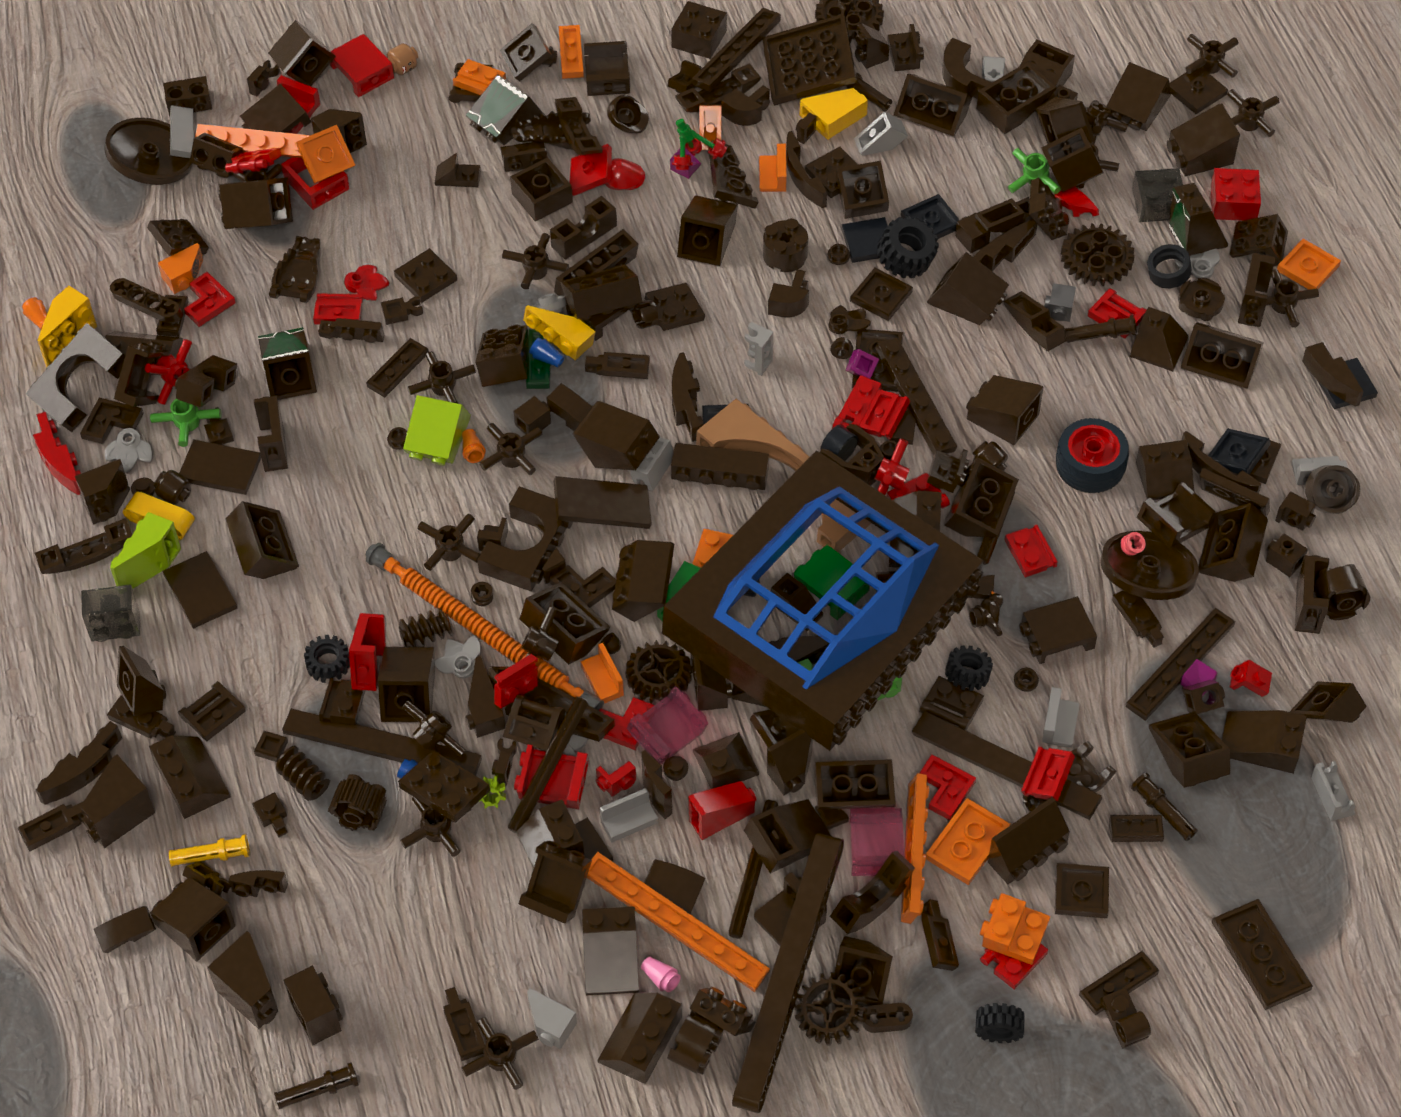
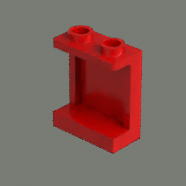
M365 34L331 51L336 57L330 63V67L332 69L338 68L353 85V91L358 98L394 79L392 63Z
M282 75L277 79V86L281 84L310 118L320 105L318 89ZM300 122L287 133L298 134L303 125Z
M360 613L349 648L351 688L354 690L377 691L376 656H383L384 647H386L385 616L382 614Z
M530 744L527 745L526 752L522 751L520 766L522 771L521 775L516 776L514 790H517L520 800H522L546 754V751L535 750L533 745ZM577 752V757L562 754L537 803L552 804L563 800L566 808L579 810L589 767L588 754Z

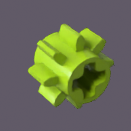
M484 776L483 781L490 785V791L494 794L489 792L480 801L484 803L485 809L488 806L498 808L499 801L506 800V794L502 792L506 789L505 783L499 784L497 776L493 779H487Z

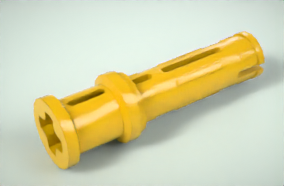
M243 834L240 838L228 840L220 838V840H217V843L169 850L170 865L173 867L175 865L217 858L228 861V858L243 855L245 858L250 857L248 838L246 834Z

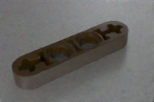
M119 278L110 285V291L117 301L166 324H175L183 317L182 310L177 302L130 280ZM143 294L140 299L133 300L136 295ZM160 302L157 307L149 308L152 303Z

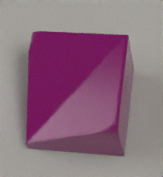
M686 148L685 155H691V162H693V165L689 166V170H676V166L672 165L674 155L670 159V170L688 179L701 166V163ZM680 149L674 155H680Z
M860 349L854 350L845 371L856 376L862 375L871 379L879 359Z
M1196 659L1184 673L1181 685L1186 687L1207 680L1216 681L1217 672Z

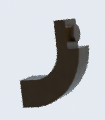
M952 38L944 51L943 80L946 86L972 94L974 98L978 99V91L992 82L970 73L965 68L970 61L971 45Z
M898 851L891 852L873 879L858 892L842 897L830 917L847 934L864 928L885 912L907 887L905 882L915 867Z

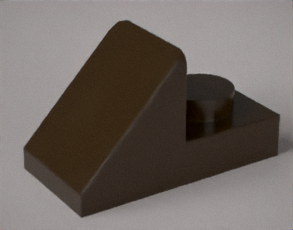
M455 153L437 166L435 186L479 188L481 167L480 165L458 164V156Z

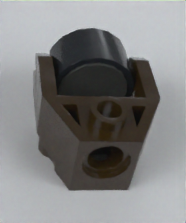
M840 424L835 426L826 435L820 448V453L868 485L872 486L877 481L875 476L884 456L875 438L857 425L849 424L847 427H844ZM857 445L862 448L848 463L845 462L852 455Z

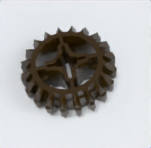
M656 640L654 645L646 642L644 649L638 646L636 653H631L630 660L626 663L625 677L627 678V685L629 688H632L634 696L640 694L641 700L649 698L651 704L655 700H659L662 705L664 699H668L672 703L673 696L680 698L682 691L687 692L688 684H691L692 681L691 673L693 671L690 658L685 656L684 649L678 650L676 643L669 647L667 640L663 645H659V642ZM678 673L674 679L668 682L670 678L674 677V674Z
M830 972L829 979H826L825 975L820 973V981L816 982L813 977L809 979L812 984L810 988L805 984L802 985L805 995L797 994V999L802 1003L794 1005L795 1010L799 1011L795 1015V1019L802 1021L799 1028L801 1031L807 1030L806 1036L809 1039L815 1036L816 1043L820 1044L825 1037L826 1045L830 1046L832 1038H835L839 1045L842 1044L841 1036L845 1035L847 1040H851L852 1037L849 1033L851 1030L859 1033L860 1030L855 1024H864L865 1019L859 1014L867 1013L866 1007L860 1006L866 1002V998L859 996L862 990L860 987L854 988L855 981L853 979L846 982L844 974H841L836 980L834 972ZM836 990L843 991L850 996L851 1005L837 1001ZM825 991L823 999L813 1001L817 995ZM833 1003L836 1009L828 1014L825 1008H829L828 1005ZM810 1012H815L816 1015L824 1017L825 1028L819 1027L812 1022ZM848 1016L841 1025L836 1027V1021L840 1017Z

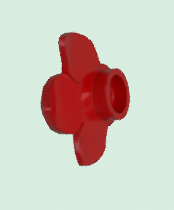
M373 265L360 266L356 272H350L344 278V284L348 291L362 294L363 299L372 301L377 300V290L384 289L390 284L384 275L377 273V267Z

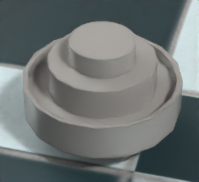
M551 293L538 298L539 302L533 305V307L560 313L567 304L565 296H556L555 293Z

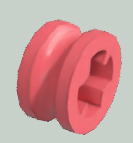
M1132 532L1124 536L1120 543L1122 551L1129 556L1142 552L1146 545L1144 537L1138 532ZM1132 539L1134 540V546H1136L1135 548L1131 547L1132 542L1130 540Z

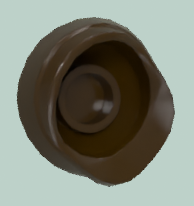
M620 95L614 98L607 109V116L611 123L624 132L641 133L648 125L649 116L647 110L631 96Z

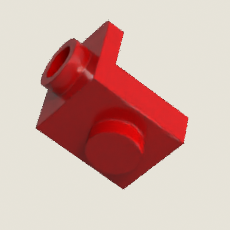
M1251 660L1235 666L1231 671V689L1236 690L1244 686L1261 697L1269 694L1272 672Z
M628 761L609 775L599 766L596 768L597 779L595 781L603 792L607 791L614 797L623 789L627 790L633 786L636 781V767Z

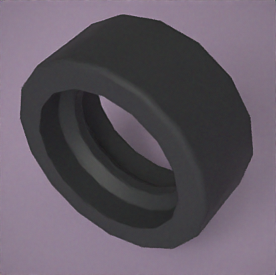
M1162 245L1153 250L1147 261L1151 281L1161 288L1171 289L1179 287L1190 278L1192 271L1190 256L1185 248L1179 245ZM1176 259L1183 263L1182 268L1175 273L1165 274L1156 270L1157 265L1164 260Z

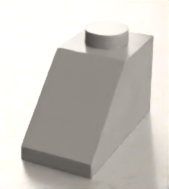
M884 112L858 134L854 140L859 153L864 156L893 150L908 135L902 120Z
M529 988L527 991L528 1003L539 1040L546 1046H555L561 1049L577 1024L576 1012Z

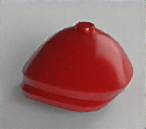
M614 158L611 160V181L605 183V185L612 190H634L644 183L645 172L640 165L632 161Z

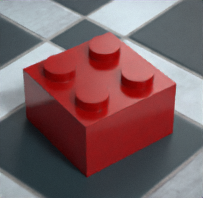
M1214 168L1211 181V206L1216 220L1243 221L1258 218L1261 206L1259 170Z

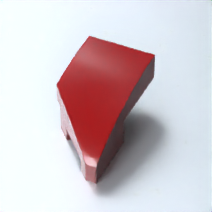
M1076 187L1064 193L1060 191L1055 194V197L1060 199L1062 206L1072 210L1073 217H1079L1083 213H1091L1092 216L1099 215L1097 206Z

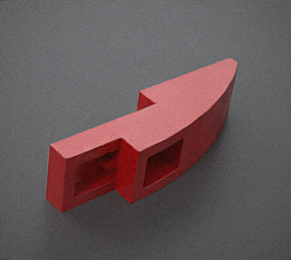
M46 412L36 414L42 432L33 434L41 459L50 473L63 486L73 493L80 495L75 476L81 474V472L74 469V466L78 465L74 452L69 453L67 445H61L59 437L54 438L53 434L57 433L53 419L48 420Z

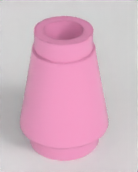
M651 956L643 961L641 969L660 991L671 992L677 987L681 976L676 968Z

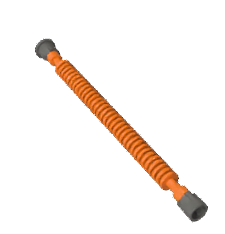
M372 544L367 549L365 555L368 564L375 565L383 571L387 570L389 573H395L401 577L400 583L435 608H441L448 617L488 645H491L492 648L512 662L517 663L526 657L528 651L521 648L522 644L432 581H429V579L415 571L412 567L406 570L400 566V562L392 557V554L385 549L383 544ZM537 656L538 662L535 665L538 667L539 679L574 698L581 697L585 699L589 706L598 711L600 708L602 709L604 705L603 700L587 690L584 691L580 687L575 688L568 683L569 677L567 675H564L557 668H554L547 661Z

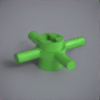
M1019 148L1013 151L1012 154L1024 165V175L1008 186L1011 193H1014L1026 183L1031 185V180L1040 178L1045 185H1048L1054 194L1059 193L1061 188L1049 177L1050 166L1044 155L1032 153L1027 156Z
M175 399L170 406L171 412L150 414L151 423L173 421L175 426L180 429L178 445L186 447L188 445L189 432L199 426L200 419L221 418L222 414L221 409L199 410L195 405Z

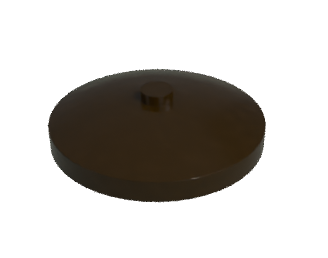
M130 118L115 124L106 136L104 150L107 160L119 173L134 181L151 185L170 184L185 177L192 167V163L189 162L190 158L170 155V124L152 118Z
M1128 531L1111 537L1105 543L1100 559L1104 574L1113 584L1132 595L1152 600H1170L1186 595L1194 588L1199 574L1196 558L1184 545L1180 543L1169 548L1153 532ZM1132 532H1138L1145 539V549L1134 556H1129L1121 549V539ZM1132 539L1130 540L1132 542L1131 547L1135 548L1136 546H1134V540Z

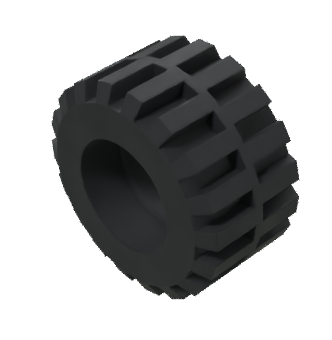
M905 216L904 219L898 217L895 221L892 220L887 225L877 245V256H880V263L885 264L884 268L887 271L890 269L893 275L899 274L901 278L909 276L911 279L915 278L916 275L918 277L928 270L938 252V237L933 234V228L927 227L928 224L925 221L922 223L916 217L911 219L910 216ZM900 243L909 245L914 251L907 250Z

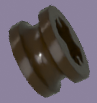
M477 582L472 586L471 598L473 603L478 606H486L492 602L493 589L489 583ZM480 591L486 592V594L484 593L483 597L478 596V593L480 594Z

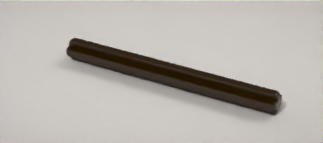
M581 697L574 698L508 824V829L513 833L517 834L516 831L529 819L588 706L585 699Z
M766 800L762 812L778 807V802ZM753 846L729 927V936L732 938L740 939L743 936L763 864Z

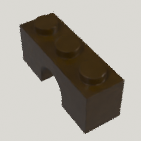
M600 196L585 206L584 217L578 224L574 225L567 218L550 229L551 247L565 260L617 226L616 208L603 196Z
M215 355L210 356L177 378L175 383L176 399L202 407L212 400L213 389L224 392L235 384L237 363Z

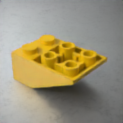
M69 285L52 300L37 340L46 368L58 357L62 349L71 342L86 323L94 329L97 328L89 298Z

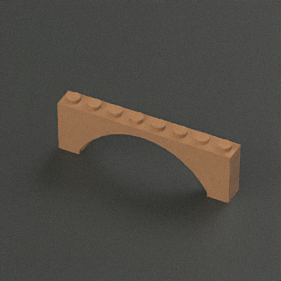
M738 399L733 400L697 430L696 445L769 453V458L778 460L795 471L809 458L799 445L789 441L781 431L775 430L765 418L759 417L747 404L741 403ZM836 499L830 504L832 508L846 517L856 513ZM822 513V525L818 528L817 542L823 547L828 544L835 551L839 552L857 535ZM864 518L856 524L866 529L871 522Z

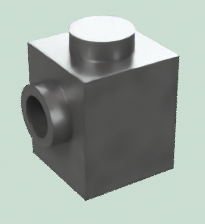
M1053 283L1051 296L1046 295L1044 306L1049 309L1052 319L1070 322L1076 290L1075 286Z

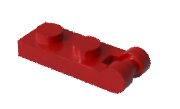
M860 375L840 414L834 420L832 429L840 424L847 427L849 423H846V420L852 421L853 423L851 424L859 427L878 389L881 390V383Z

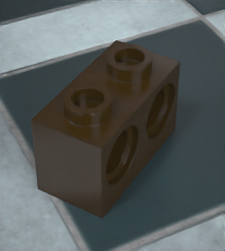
M206 76L163 83L169 117L171 105L191 108L193 113L212 110Z
M203 133L193 140L189 162L197 165L199 169L210 170L219 177L228 178L232 175L231 172H226L225 165L232 163L231 158L240 154L243 148Z

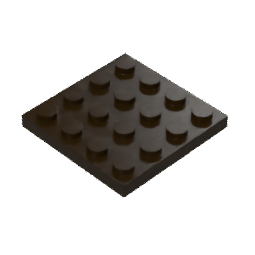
M844 14L762 37L771 98L774 106L857 82Z

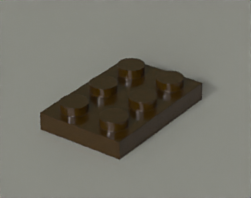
M434 750L398 781L400 789L455 823L490 792V785Z

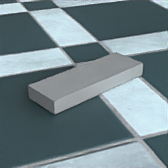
M171 105L170 155L190 158L193 145V109Z

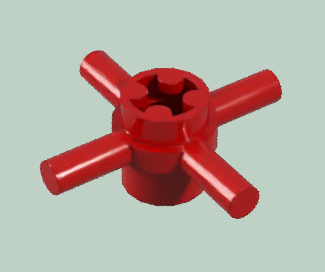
M183 340L176 357L171 354L169 356H162L157 364L148 363L145 366L147 373L160 374L165 382L157 399V402L166 405L173 387H175L177 378L190 370L184 362L192 345L190 340Z
M901 438L891 460L883 458L875 476V480L881 482L878 491L886 495L889 486L901 490L910 470L899 464L908 445V441Z

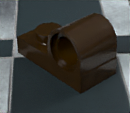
M1126 988L1100 998L1122 1049L1146 1040L1151 1035L1148 1019L1142 1011L1137 1012Z

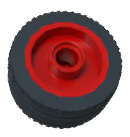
M1086 418L1073 422L1064 430L1058 442L1056 453L1058 474H1060V477L1068 486L1081 492L1100 493L1108 491L1121 481L1126 471L1129 458L1128 440L1120 428L1103 419Z

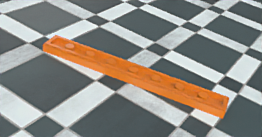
M599 852L592 858L587 875L589 880L627 906H635V911L753 992H756L769 974V967Z

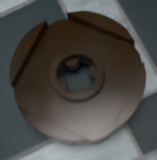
M1198 278L1197 281L1190 282L1191 280L1186 281L1179 291L1178 307L1180 311L1203 321L1212 320L1213 316L1219 314L1224 306L1225 294L1223 295L1221 286L1207 278ZM1201 296H1204V297H1205V300H1204V301H1201V300H1199V299H1197V298H1200Z

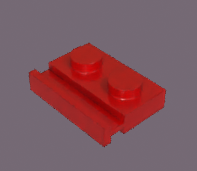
M317 293L313 316L314 324L320 325L321 320L336 321L337 318L361 319L362 294Z
M878 389L859 427L870 435L884 436L891 440L910 404L909 398L907 396L900 397L899 394Z
M1037 524L1033 528H1024L1005 535V542L1025 578L1046 571L1049 567H1057L1058 561Z
M530 654L495 676V680H497V683L494 685L495 705L502 709L509 703L514 702L518 694L524 695L537 687L538 667L535 665L538 662L537 657Z
M1038 747L1021 792L1025 796L1032 795L1035 798L1046 800L1053 797L1058 801L1074 761V754L1071 751Z

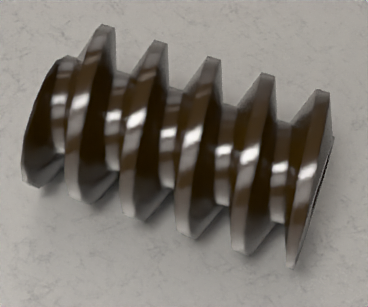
M437 608L436 616L431 610L428 611L427 619L422 613L418 614L417 622L412 616H409L408 624L403 619L399 620L398 629L404 647H406L407 642L412 647H416L417 639L422 645H425V637L434 642L435 634H438L442 640L444 639L445 631L453 637L448 616L441 608Z
M291 746L286 749L276 763L277 773L283 776V779L289 782L293 788H296V791L302 794L303 798L307 801L319 798L330 784L329 779H324L325 773L318 771L319 767L315 764L312 765L311 759H305V754L299 752L297 746Z

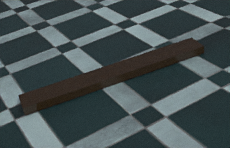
M292 708L282 728L283 734L401 763L404 759L410 761L413 759L419 763L434 750L475 776L482 760L481 754L465 751L458 757L447 746L437 744L432 750H428L420 745L415 738L358 724L333 723L329 719L319 721V715Z
M926 711L923 712L912 730L914 736L1020 787H1023L1032 765L1031 761ZM1066 779L1056 803L1090 820L1102 801V795Z

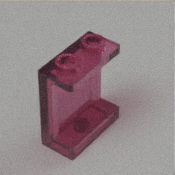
M674 687L667 697L644 714L640 715L638 713L631 718L627 730L644 750L662 765L669 757L674 756L702 735L708 726V721L704 713L692 705L688 695Z
M902 808L850 809L851 876H875L891 852L898 851L904 857Z

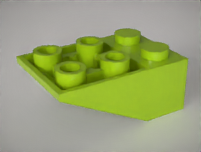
M148 512L144 519L138 522L135 532L131 538L125 541L122 551L118 556L114 557L110 566L120 595H124L171 565L181 550L173 521Z

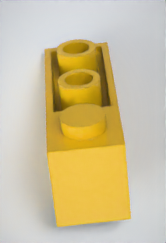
M529 305L525 307L523 321L527 326L543 335L548 342H552L563 354L577 360L593 345L596 331L580 319Z

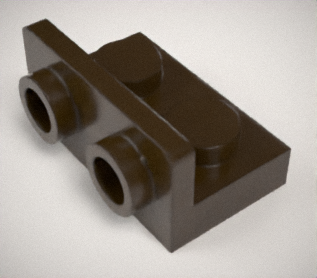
M909 24L908 33L889 34L887 41L890 45L889 50L894 71L920 69V61L924 60L923 47H919L920 34L919 31H915L914 24Z
M540 142L500 147L505 172L522 170L547 158V150L544 143Z

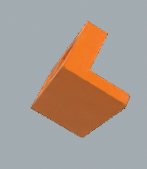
M777 144V155L759 156L761 192H786V144Z
M600 643L598 644L599 654L580 662L581 668L593 691L605 704L624 696L623 680L604 644Z

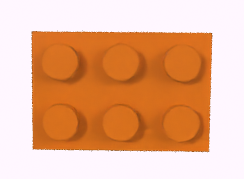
M967 798L925 854L926 860L965 884L970 885L989 858L992 838L1011 824Z

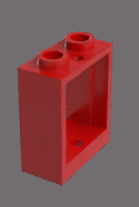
M292 157L281 163L283 177H288L289 185L312 210L350 189L348 176L344 171L309 187L298 175V173L307 169L303 158Z

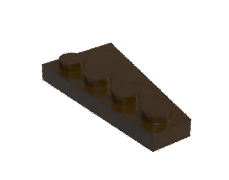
M725 144L727 150L722 158L712 159L713 156L709 154L714 197L721 201H729L756 209L759 201L757 197L752 196L753 189L745 181L746 174L738 167L740 162L733 147Z
M539 678L537 687L523 695L527 697V700L552 708H564L565 715L574 700V697ZM514 702L505 707L506 715H510ZM588 705L573 734L600 742L615 726L614 719ZM525 709L521 713L522 717L549 725L551 719L550 717Z

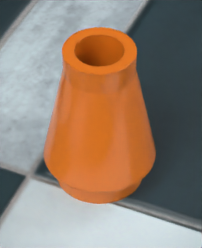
M33 297L23 303V314L41 330L47 316V311L43 301Z
M466 429L462 433V455L468 462L478 463L483 460L486 449L477 437L476 432L473 429Z

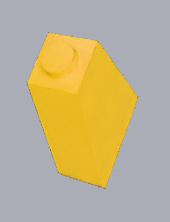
M854 88L811 96L800 100L799 115L803 119L808 113L817 116L816 130L829 140L867 115L868 100Z

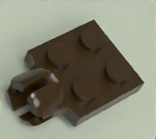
M687 283L646 292L645 300L637 303L632 310L635 323L644 321L636 324L641 329L657 325L663 331L701 322L705 319V313Z

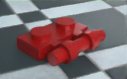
M280 148L241 152L231 158L232 163L226 164L225 170L227 173L233 172L234 174L243 173L246 170L251 172L260 171L262 168L273 165L275 163L274 160L282 156Z
M1040 944L1032 965L988 948L985 949V953L980 958V961L986 966L992 961L997 963L998 966L994 969V974L1015 990L1048 954V949Z

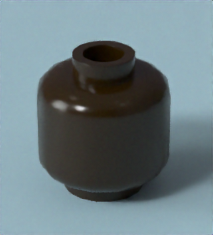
M985 441L973 452V461L978 457L1002 471L1007 468L1005 462L1008 459V455L996 442L988 443Z
M175 470L162 471L153 485L156 488V495L173 505L179 501L185 502L191 493L188 489L189 480Z

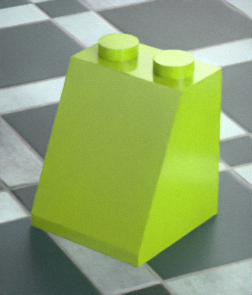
M417 395L403 450L409 454V458L422 461L423 458L432 459V463L445 466L446 462L453 464L463 439L462 433L468 426L471 414L462 404Z

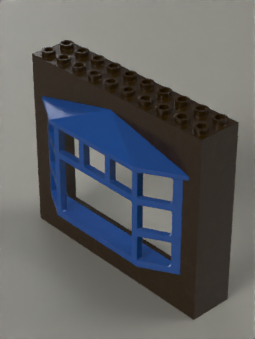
M816 450L664 605L662 634L797 729L804 730L810 738L830 751L836 744L841 745L849 729L851 727L856 728L863 718L862 715L866 711L870 712L875 707L878 701L877 698L881 694L885 695L888 693L896 677L901 678L908 667L907 665L919 658L922 648L925 645L930 646L940 628L944 630L948 626L951 616L954 613H960L967 598H973L980 588L978 582L983 575L981 570L984 560ZM836 499L856 513L846 517L832 508L830 504ZM824 513L871 546L807 614H803L756 581ZM865 518L886 532V534L876 537L856 523ZM895 538L916 552V554L908 558L886 543ZM877 551H881L902 565L886 583L881 582L862 569ZM854 576L878 591L862 609H858L838 595ZM749 589L768 601L751 628L745 627L727 614L730 608ZM829 602H833L853 616V619L838 635L832 634L813 621ZM775 607L799 622L781 649L775 648L757 634ZM806 628L830 643L811 671L788 656V653Z

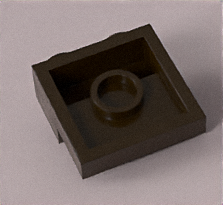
M1040 178L1031 180L1029 215L1051 240L1067 235L1069 217L1066 212L1062 211L1063 207L1060 199L1054 196L1049 186L1045 185Z
M710 986V988L699 989L690 1006L691 1010L734 1036L752 1031L756 1022L751 1019L753 1015L746 1011L747 1007L744 1004L735 1000L732 1002L723 997L724 993L715 987Z

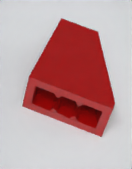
M742 781L691 794L688 796L689 822L701 840H704L755 813L756 796L753 790L746 788Z

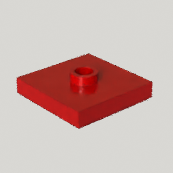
M609 144L601 146L602 153L578 155L571 158L570 184L572 185L573 196L611 181L612 147Z

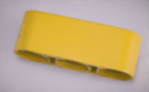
M136 492L123 510V515L136 524L141 519H144L148 512L173 521L179 540L183 539L195 521L194 516L189 511L142 492Z

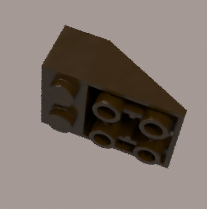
M1036 39L1026 52L1020 66L1029 62L1057 88L1058 85L1063 86L1072 75L1075 55Z
M515 324L507 329H490L482 334L475 362L482 387L528 378L530 368L527 325L520 326Z
M809 799L773 807L752 817L744 829V832L770 874L809 856L817 833L831 836Z

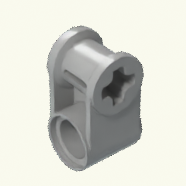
M983 56V79L994 82L1003 77L1005 57Z

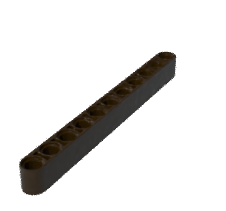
M817 833L733 1094L732 1106L755 1113H760L763 1108L797 1000V994L802 984L844 847L843 839Z

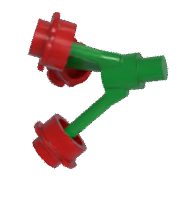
M684 119L676 121L677 132L680 136V155H674V161L672 162V165L676 166V170H689V166L693 165V162H691V155H685V148L695 156L696 153L699 154L702 150L701 142L710 147L708 154L713 156L712 159L724 156L727 150L725 140L721 141L716 138L712 143L694 130H691Z

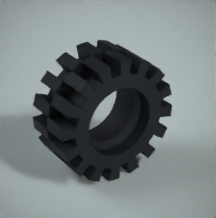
M325 635V639H321V636L316 637V643L312 639L309 642L310 647L306 646V653H304L308 674L310 676L313 675L316 681L320 678L322 683H326V679L330 680V678L334 677L340 680L342 678L341 673L346 675L348 673L347 668L350 669L347 644H344L342 639L338 641L337 636L334 635L332 639H330L329 635ZM331 653L337 656L336 660L329 664L318 662V658L324 654Z
M965 645L960 646V650L957 647L954 648L949 654L945 669L948 681H954L953 686L955 687L961 685L962 690L969 687V691H974V687L977 690H980L982 686L985 687L987 682H989L993 667L991 657H987L988 653L985 651L980 653L981 649L978 647L976 650H973V646L970 645L968 649L965 648ZM963 666L971 667V668H973V669H975V670H970V669L964 668Z
M993 1003V1006L986 1004L984 1007L981 1006L976 1010L975 1033L982 1040L989 1039V1042L992 1043L994 1041H998V1043H1003V1041L1012 1043V1040L1016 1042L1019 1041V1038H1023L1025 1013L1021 1008H1016L1015 1005L1007 1006L1006 1003H1002V1005Z

